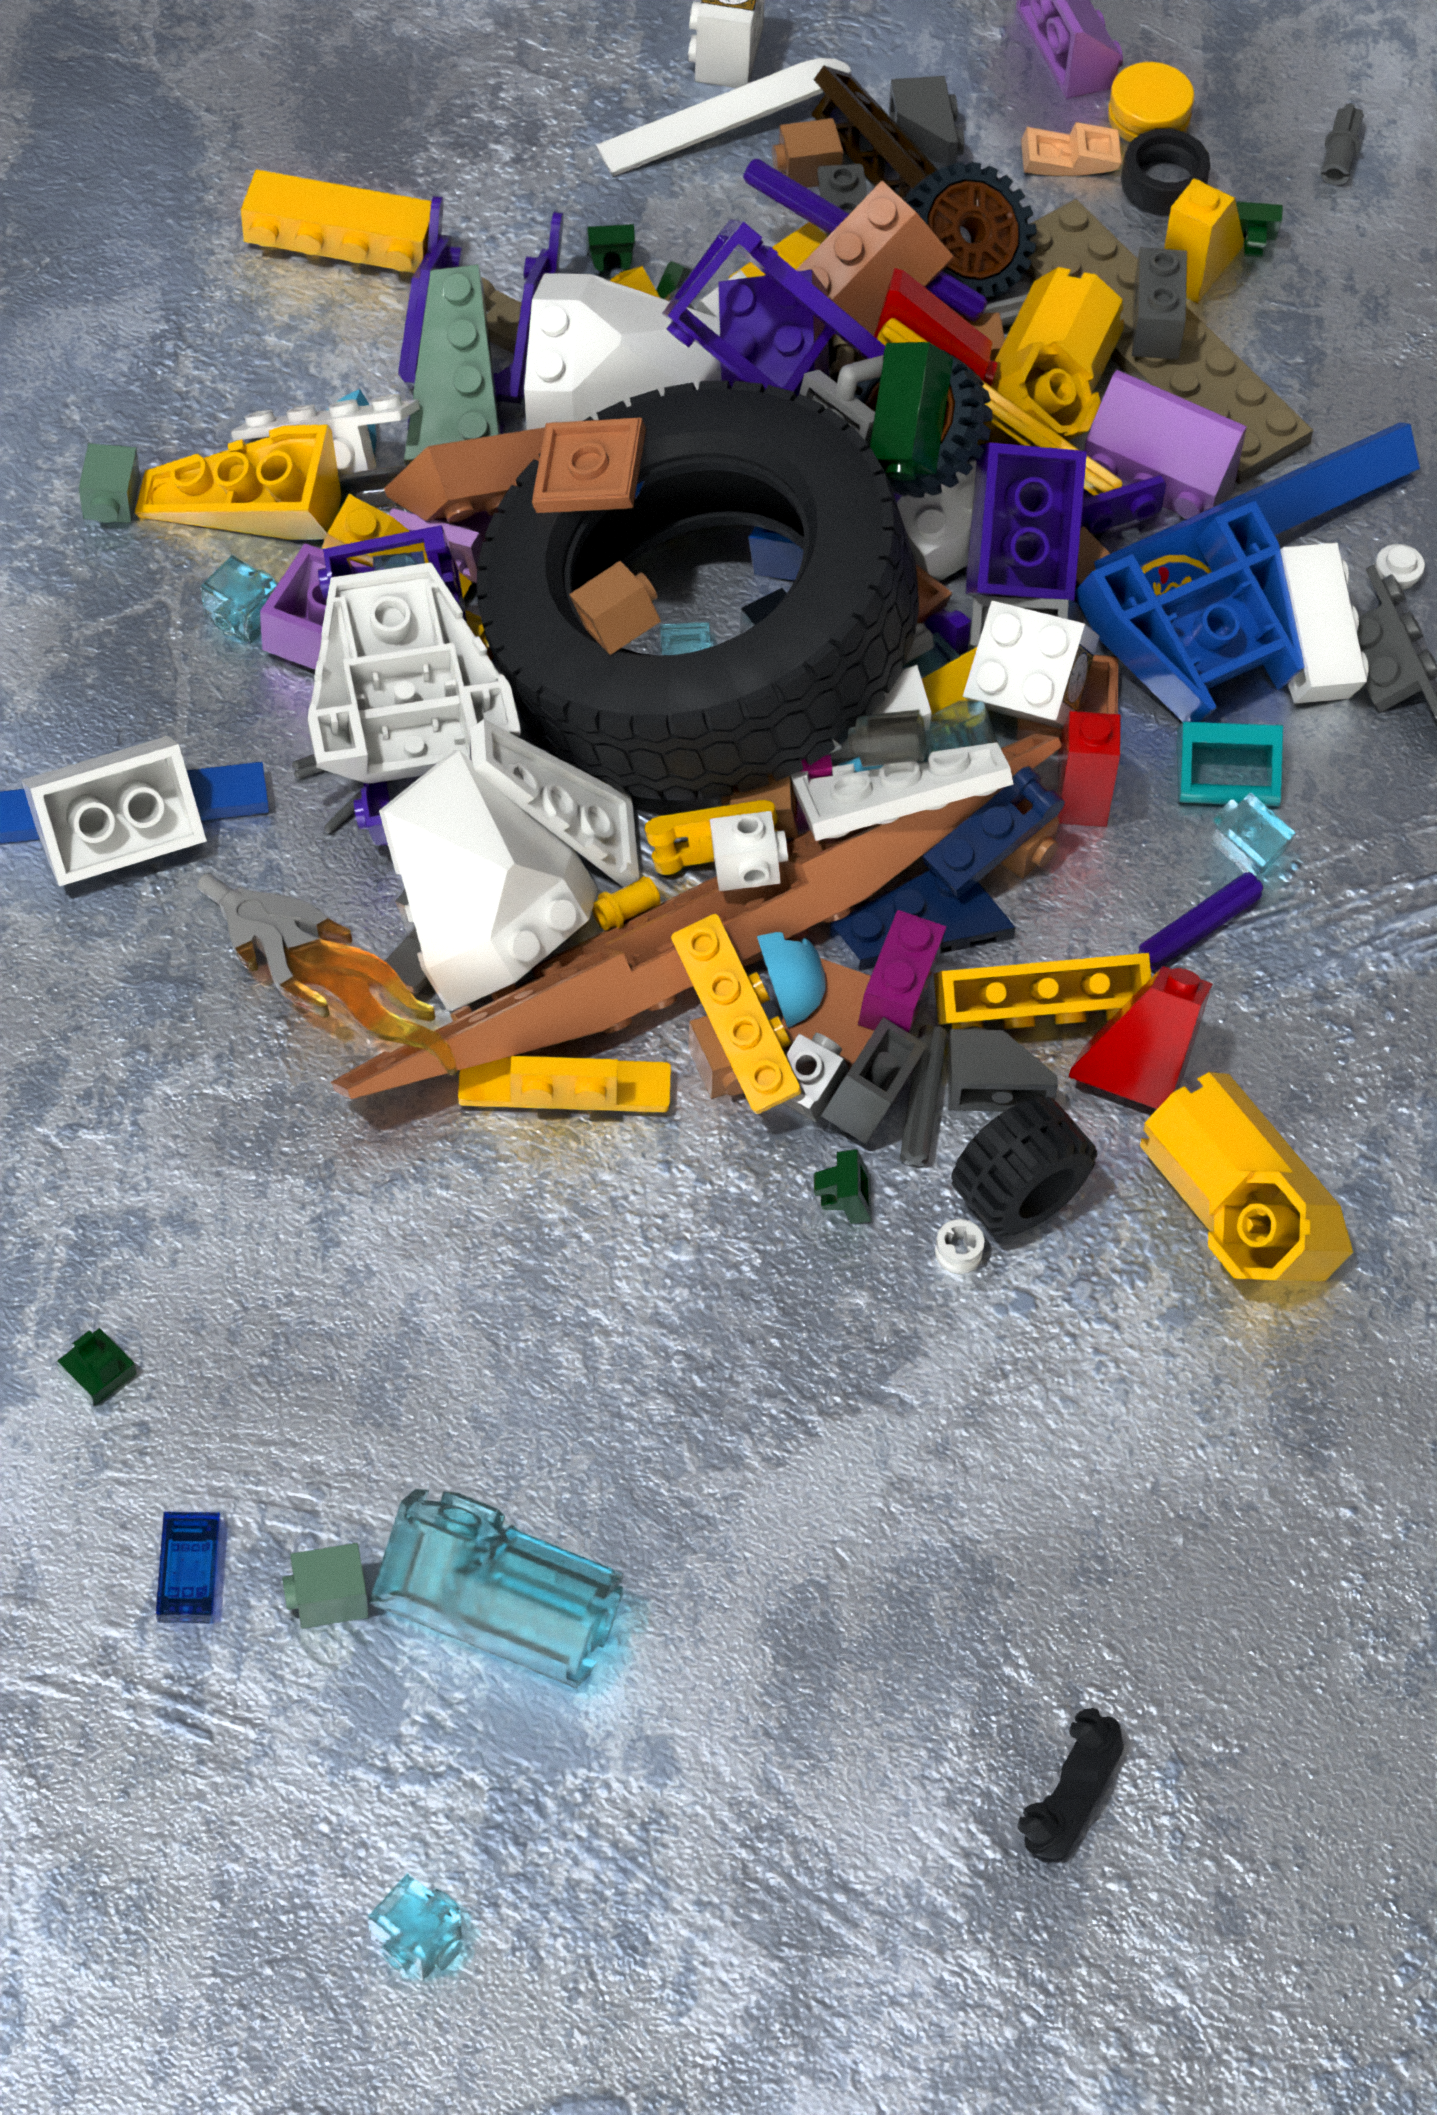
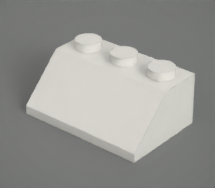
M169 736L22 780L36 830L59 887L207 841L179 744Z

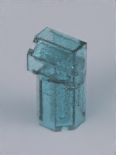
M415 1489L400 1502L369 1604L577 1689L591 1674L596 1661L586 1657L588 1652L592 1653L597 1646L603 1648L610 1634L623 1595V1587L619 1586L623 1581V1573L523 1533L513 1524L505 1530L502 1527L505 1515L499 1509L458 1492L444 1491L441 1501L427 1500L430 1490Z

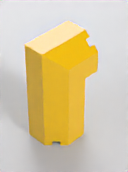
M1057 267L1034 281L995 359L998 363L991 387L1069 442L1089 431L1101 404L1098 391L1093 392L1124 329V319L1120 320V315L1123 311V299L1095 274L1084 272L1080 279L1068 276L1071 269ZM983 422L984 425L991 429L989 440L979 439L978 445L989 442L1022 445L991 422Z
M1208 1072L1197 1078L1203 1085L1200 1089L1190 1093L1183 1086L1173 1092L1145 1122L1143 1131L1149 1139L1141 1138L1140 1147L1209 1229L1208 1247L1235 1279L1326 1281L1353 1253L1339 1203L1230 1074Z

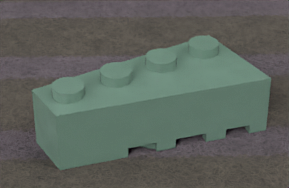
M478 264L430 271L412 400L418 399L420 409L410 415L404 455L406 467L427 446L501 434L484 287Z

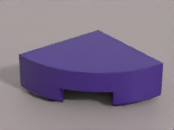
M943 609L927 618L925 626L954 659L968 651L971 619L958 610L950 613Z

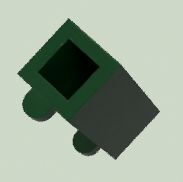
M930 342L886 343L883 353V366L870 448H872L883 470H886V475L896 480L912 481L915 480L916 474H936L953 357Z

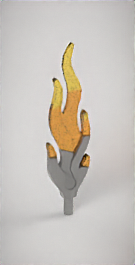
M211 873L201 876L197 888L220 905L222 916L228 922L233 950L245 968L249 971L258 970L255 955L258 948L266 957L273 983L280 993L294 1004L306 1008L323 1018L329 1017V1008L325 998L308 987L320 990L342 1004L351 1014L356 1024L368 1035L385 1041L424 1049L439 1060L449 1075L456 1074L457 1067L451 1047L437 1032L389 1012L373 997L369 988L379 990L394 1006L410 1018L428 1022L433 1021L436 1018L434 1007L417 1000L388 963L374 954L347 946L353 941L351 931L348 928L335 923L316 907L303 900L285 895L247 890L241 886L233 890ZM303 931L310 932V933L316 935L317 937L312 936V935H310V934H308V933H305V932H303Z

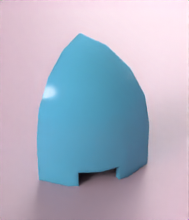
M782 932L757 936L787 1027L790 1028L805 1020L820 1005L825 993V972L818 951L810 940L804 938L802 943L785 940Z

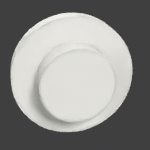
M1404 544L1386 546L1378 553L1375 563L1384 577L1393 574L1402 590L1408 589L1418 582L1425 568L1422 555L1416 549Z

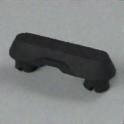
M1095 1708L1084 1709L1076 1714V1722L1071 1723L1069 1731L1071 1737L1077 1741L1061 1768V1780L1055 1791L1047 1796L1043 1802L1028 1805L1023 1811L1025 1817L1019 1818L1018 1830L1025 1835V1847L1029 1853L1046 1858L1059 1859L1065 1856L1071 1849L1124 1750L1120 1724L1115 1718L1109 1716L1102 1717Z

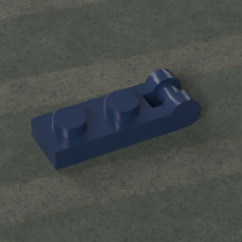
M1030 766L1022 768L1012 777L1014 785L1003 788L923 855L924 864L957 898L962 896L1055 818L1064 807L1065 801L1054 790L1047 791L1040 784L1041 777ZM1026 798L1033 807L1023 815L1016 806Z

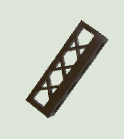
M823 65L813 80L826 94L811 115L815 120L830 119L829 115L837 105L848 118L847 123L837 124L835 122L843 151L855 164L863 166L864 174L875 186L883 181L900 198L904 199L908 192L911 191V188L913 189L916 184L938 169L850 73ZM859 131L873 145V151L862 152L859 149ZM885 159L899 174V180L888 181L885 178Z

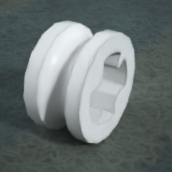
M956 1219L945 1223L938 1231L935 1257L939 1265L948 1272L956 1274L969 1273L976 1269L982 1260L985 1243L983 1232L976 1224L969 1220ZM953 1240H964L967 1252L964 1254L956 1253L955 1246L952 1245Z

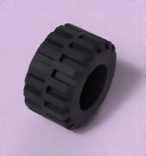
M1035 1097L1004 1111L974 1136L955 1163L956 1166L951 1175L953 1180L951 1184L995 1236L999 1235L1000 1237L1017 1235L1041 1224L1074 1197L1093 1170L1096 1163L1097 1150L1091 1140L1053 1098Z

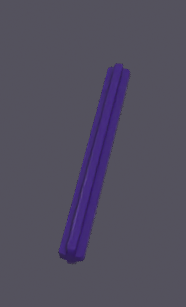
M754 158L743 174L744 181L748 185L828 234H831L849 215L760 159ZM943 271L926 287L947 306L971 321L976 322L983 315L988 304L986 297Z

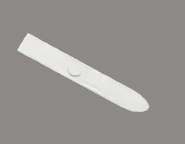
M816 58L801 62L596 145V149L612 177H615L823 93L824 91L813 80L823 65L850 74L851 69L848 64L834 58Z

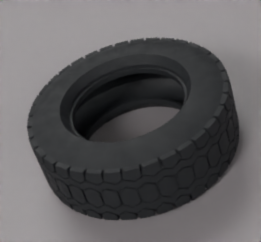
M727 380L700 381L698 390H696L692 382L664 387V396H660L658 389L631 397V406L626 407L624 401H621L596 414L599 420L642 418L645 424L646 433L637 484L643 481L644 483L638 497L634 500L633 508L536 513L532 504L539 461L535 459L516 478L517 486L511 485L498 505L499 513H494L484 536L486 542L482 543L478 561L479 571H477V601L486 640L501 672L511 686L513 698L523 719L545 748L553 756L612 786L618 792L628 795L629 791H631L633 796L662 800L663 795L666 796L667 800H697L699 791L703 799L734 795L733 786L736 785L740 793L769 785V775L772 774L777 782L804 769L801 760L805 759L811 765L835 749L833 739L840 745L862 726L861 718L868 720L885 700L884 692L890 693L902 672V665L906 664L914 641L913 635L916 633L919 613L918 579L915 560L891 483L872 448H870L869 444L853 426L850 427L846 420L831 409H825L823 404L801 394L796 396L793 391L768 385L765 389L761 383L734 381L731 387ZM590 416V417H588L587 419H585V420H583V421H589V420H593V419H592V417ZM739 524L757 526L774 531L790 539L804 550L802 563L794 583L783 600L767 617L734 638L696 652L658 656L620 648L609 655L586 630L569 596L570 593L617 562L621 561L626 567H629L635 560L656 546L677 536L703 528Z

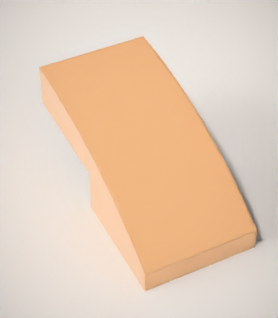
M1076 122L1070 135L1027 127L1021 138L1024 173L1048 176H1082L1119 170L1122 164L1119 131L1116 129Z

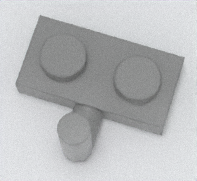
M883 355L843 366L839 372L837 383L820 370L804 373L800 389L801 395L823 404L825 409H831L846 420L850 427L853 426L869 446L871 444L875 412L854 397L858 382L881 377Z

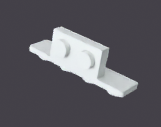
M391 394L371 400L372 405L358 406L357 400L351 399L329 405V410L316 412L315 405H303L287 410V415L274 417L272 410H263L246 415L244 417L246 423L231 430L233 441L269 437V430L284 425H328L332 429L338 476L377 468L367 425L403 420L418 411L420 407L418 399L401 401L399 394Z

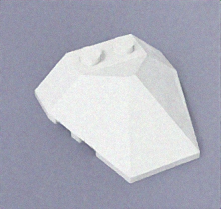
M544 273L533 296L524 386L527 430L543 428L546 423L583 421L590 416L593 420H599L597 412L621 401H624L626 407L631 406V397L658 389L660 396H664V387L693 382L696 390H698L700 381H721V363L695 341L688 348L666 330L671 321L662 312L670 301L592 274ZM688 307L686 308L720 336L719 318Z
M431 562L332 577L330 579L321 633L322 639L307 718L317 768L367 784L424 775L453 750H460L472 761L470 728L483 719L517 737L521 735L509 682L503 673L499 674L486 654L487 648L479 636L475 637L463 618V611Z
M453 750L379 810L396 874L402 876L409 904L405 905L408 921L414 922L420 943L421 952H418L417 955L421 969L447 1010L454 1011L517 982L589 921L598 887L576 851L475 771L472 761L460 750Z

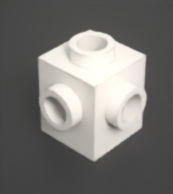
M771 811L710 819L719 891L780 884L779 862L788 861L785 832L784 830L774 831Z

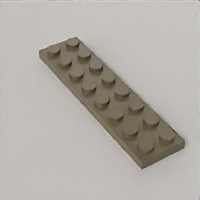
M1077 199L1030 223L1036 224L1037 234L1030 238L1031 242L1036 243L1035 253L1028 257L1032 262L1025 273L1033 281L1057 267L1071 269L1068 276L1081 279L1084 272L1097 275L1123 299V311L1120 315V320L1124 319V329L1110 357L1128 375L1247 426L1236 477L1237 484L1242 483L1311 443L1313 429L1187 306L1179 360L1132 356L1133 288L1138 258Z

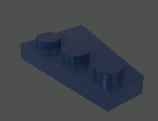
M931 870L854 910L845 918L830 924V936L858 971L875 967L897 910L947 926L942 948L949 947L951 952L970 948V942L994 937L996 942L1014 939L1016 928L979 882L957 898Z

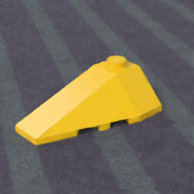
M284 425L269 430V437L248 444L241 439L228 443V450L204 458L199 454H194L145 470L135 514L139 518L287 540L325 539L338 514L342 497L332 429L328 425Z

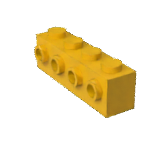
M255 169L241 207L243 241L260 246L275 247L309 255H319L353 263H363L415 273L428 249L432 201Z
M1149 953L948 970L933 973L938 1025L952 1024V1029H964L972 1026L983 1027V1021L1003 1019L1004 1029L1035 1026L1034 1016L1054 1014L1055 1025L1087 1022L1086 1012L1106 1010L1107 1020H1110L1151 979Z

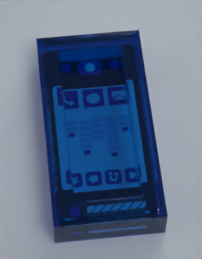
M220 1512L163 1513L156 1603L157 1623L214 1624L221 1532Z

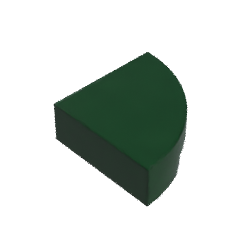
M673 261L668 262L656 289L660 298L665 299L676 288H680L693 268Z

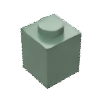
M88 443L79 483L83 519L97 520L104 523L132 522L140 483L136 447Z
M358 1543L290 1554L293 1575L282 1576L287 1610L298 1608L301 1629L369 1618L367 1594Z

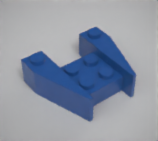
M1255 500L1215 517L1195 539L1212 571L1211 573L1156 596L1134 554H1131L1092 571L1075 590V598L1092 630L1100 636L1099 640L1182 722H1203L1217 708L1207 689L1262 664L1277 691L1284 688L1305 668L1279 542Z

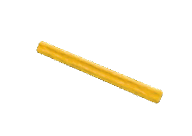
M895 318L889 319L884 324L877 337L885 346L886 343L928 342ZM984 382L982 387L988 391L991 399L990 402L985 404L992 409V421L989 422L1025 446L1079 450ZM1087 455L1084 489L1094 496L1122 487L1123 482L1120 478Z

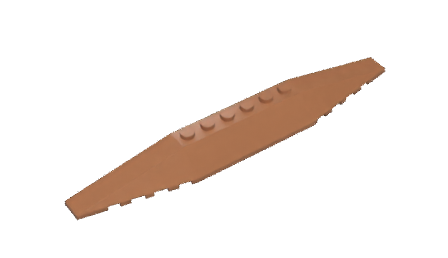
M1035 733L1001 748L1011 768L1013 777L1026 766L1034 769L1061 748L1062 745L1059 737ZM1003 788L986 796H972L948 803L941 809L923 810L905 815L888 824H874L856 829L839 838H825L815 841L811 830L800 834L798 837L786 841L788 861L779 862L780 884L719 891L717 876L661 903L657 907H652L624 921V926L620 929L612 927L537 964L531 969L535 978L517 988L513 983L491 993L493 1002L473 1012L470 1006H463L450 1014L453 1022L433 1032L430 1029L419 1031L406 1039V1045L392 1052L384 1051L331 1081L332 1087L335 1092L354 1099L598 1032L612 1033L619 1031L632 1023V1016L646 1009L655 1011L665 1008L677 1000L676 994L691 986L694 988L671 939L673 933L712 914H717L741 964L746 966L755 963L763 958L757 936L782 932L785 940L799 941L809 934L807 928L821 921L830 923L845 918L852 912L851 906L875 893L939 843Z

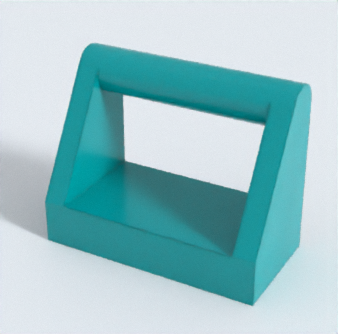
M1182 722L1177 727L1176 742L1179 803L1280 806L1283 725ZM1192 748L1266 751L1267 786L1191 783Z

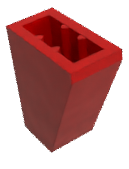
M894 268L874 337H878L880 330L889 319L895 318L926 341L961 360L982 381L991 386L998 363L990 360L993 342L904 270Z
M1069 711L1059 737L1062 747L1058 749L1057 794L1065 801L1064 807L1057 815L1059 824L1107 827L1120 759L1121 714Z
M1162 966L1083 1047L1071 1067L1068 1077L1158 1109L1173 1092L1181 1087L1213 983L1200 979L1196 973L1183 968L1170 969Z

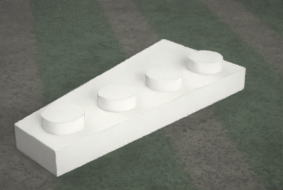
M484 719L470 728L471 759L475 771L622 887H626L639 880L631 796L618 792L601 780Z
M997 742L935 751L929 755L927 762L917 763L902 756L884 759V766L880 769L855 772L854 764L832 767L833 776L809 779L808 771L796 772L790 775L793 790L815 841L825 838H839L856 829L874 824H888L905 815L923 810L941 809L954 801L972 796H986L1000 788L1014 785L1011 768Z

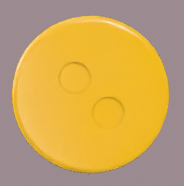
M1141 62L1128 66L1115 77L1112 83L1108 107V119L1111 127L1118 130L1119 136L1128 142H1131L1139 134L1153 129H1175L1187 132L1195 97L1192 83L1181 71L1164 63Z

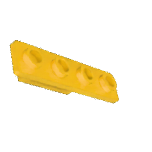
M712 914L673 933L671 939L752 1111L755 1114H760L798 1096L801 1093V1087L783 1051V1048L792 1043L779 1016L768 1019L761 1004L771 999L758 972L747 975L719 916Z
M511 1056L460 1070L458 1103L462 1106L667 1112L670 1106L671 1065L668 1062L618 1061V1059Z

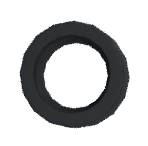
M1153 129L1141 133L1129 143L1124 155L1121 174L1123 192L1131 203L1143 211L1157 215H1170L1171 206L1194 178L1208 184L1211 167L1209 153L1201 141L1186 132L1175 129ZM1152 162H1170L1181 166L1191 176L1179 182H1163L1152 179L1143 173L1140 168Z

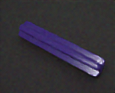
M1243 873L1141 943L1137 954L1149 953L1151 971L1159 969L1259 900L1264 889L1263 884L1260 880L1256 879L1253 873Z

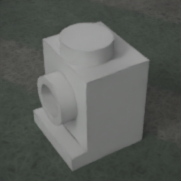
M815 1033L811 1040L798 1034L785 1055L801 1087V1093L782 1104L814 1122L818 1121L849 1071L844 1058L839 1056L842 1048L836 1042L820 1033ZM806 1061L817 1063L816 1070L812 1074L801 1075L799 1073Z

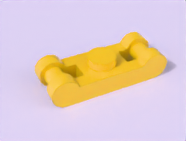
M758 800L664 815L649 820L645 824L644 829L648 843L655 848L652 852L655 871L658 874L670 875L680 871L683 866L714 862L710 819L771 811L773 825H775L778 818L774 803L768 800ZM688 837V841L674 843L676 838Z

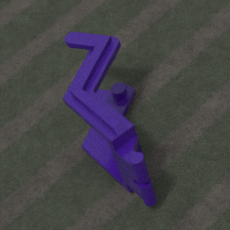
M433 196L431 202L427 253L411 281L398 375L410 390H414L430 271L461 267L463 260V248L451 246V236L441 234L444 199L438 196ZM553 212L549 249L542 248L538 258L526 256L523 279L526 281L524 283L513 363L501 372L494 373L498 409L501 402L521 404V401L525 399L524 386L532 299L544 273L559 274L563 213ZM500 425L501 434H505V425Z

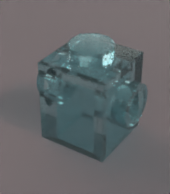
M231 555L201 585L204 617L212 621L224 634L229 636L235 635L250 645L261 634L260 610L278 583L266 571L262 569L256 570Z
M1250 792L1239 804L1231 799L1212 820L1217 827L1210 843L1243 873L1251 872L1258 879L1289 848L1296 833Z
M407 1873L367 1916L369 1935L380 1946L378 1951L381 1957L394 1970L401 1974H405L409 1970L421 1981H424L435 1968L439 1971L446 1969L459 1954L463 1945L460 1941L462 1939L460 1909L446 1893L437 1888L430 1892Z

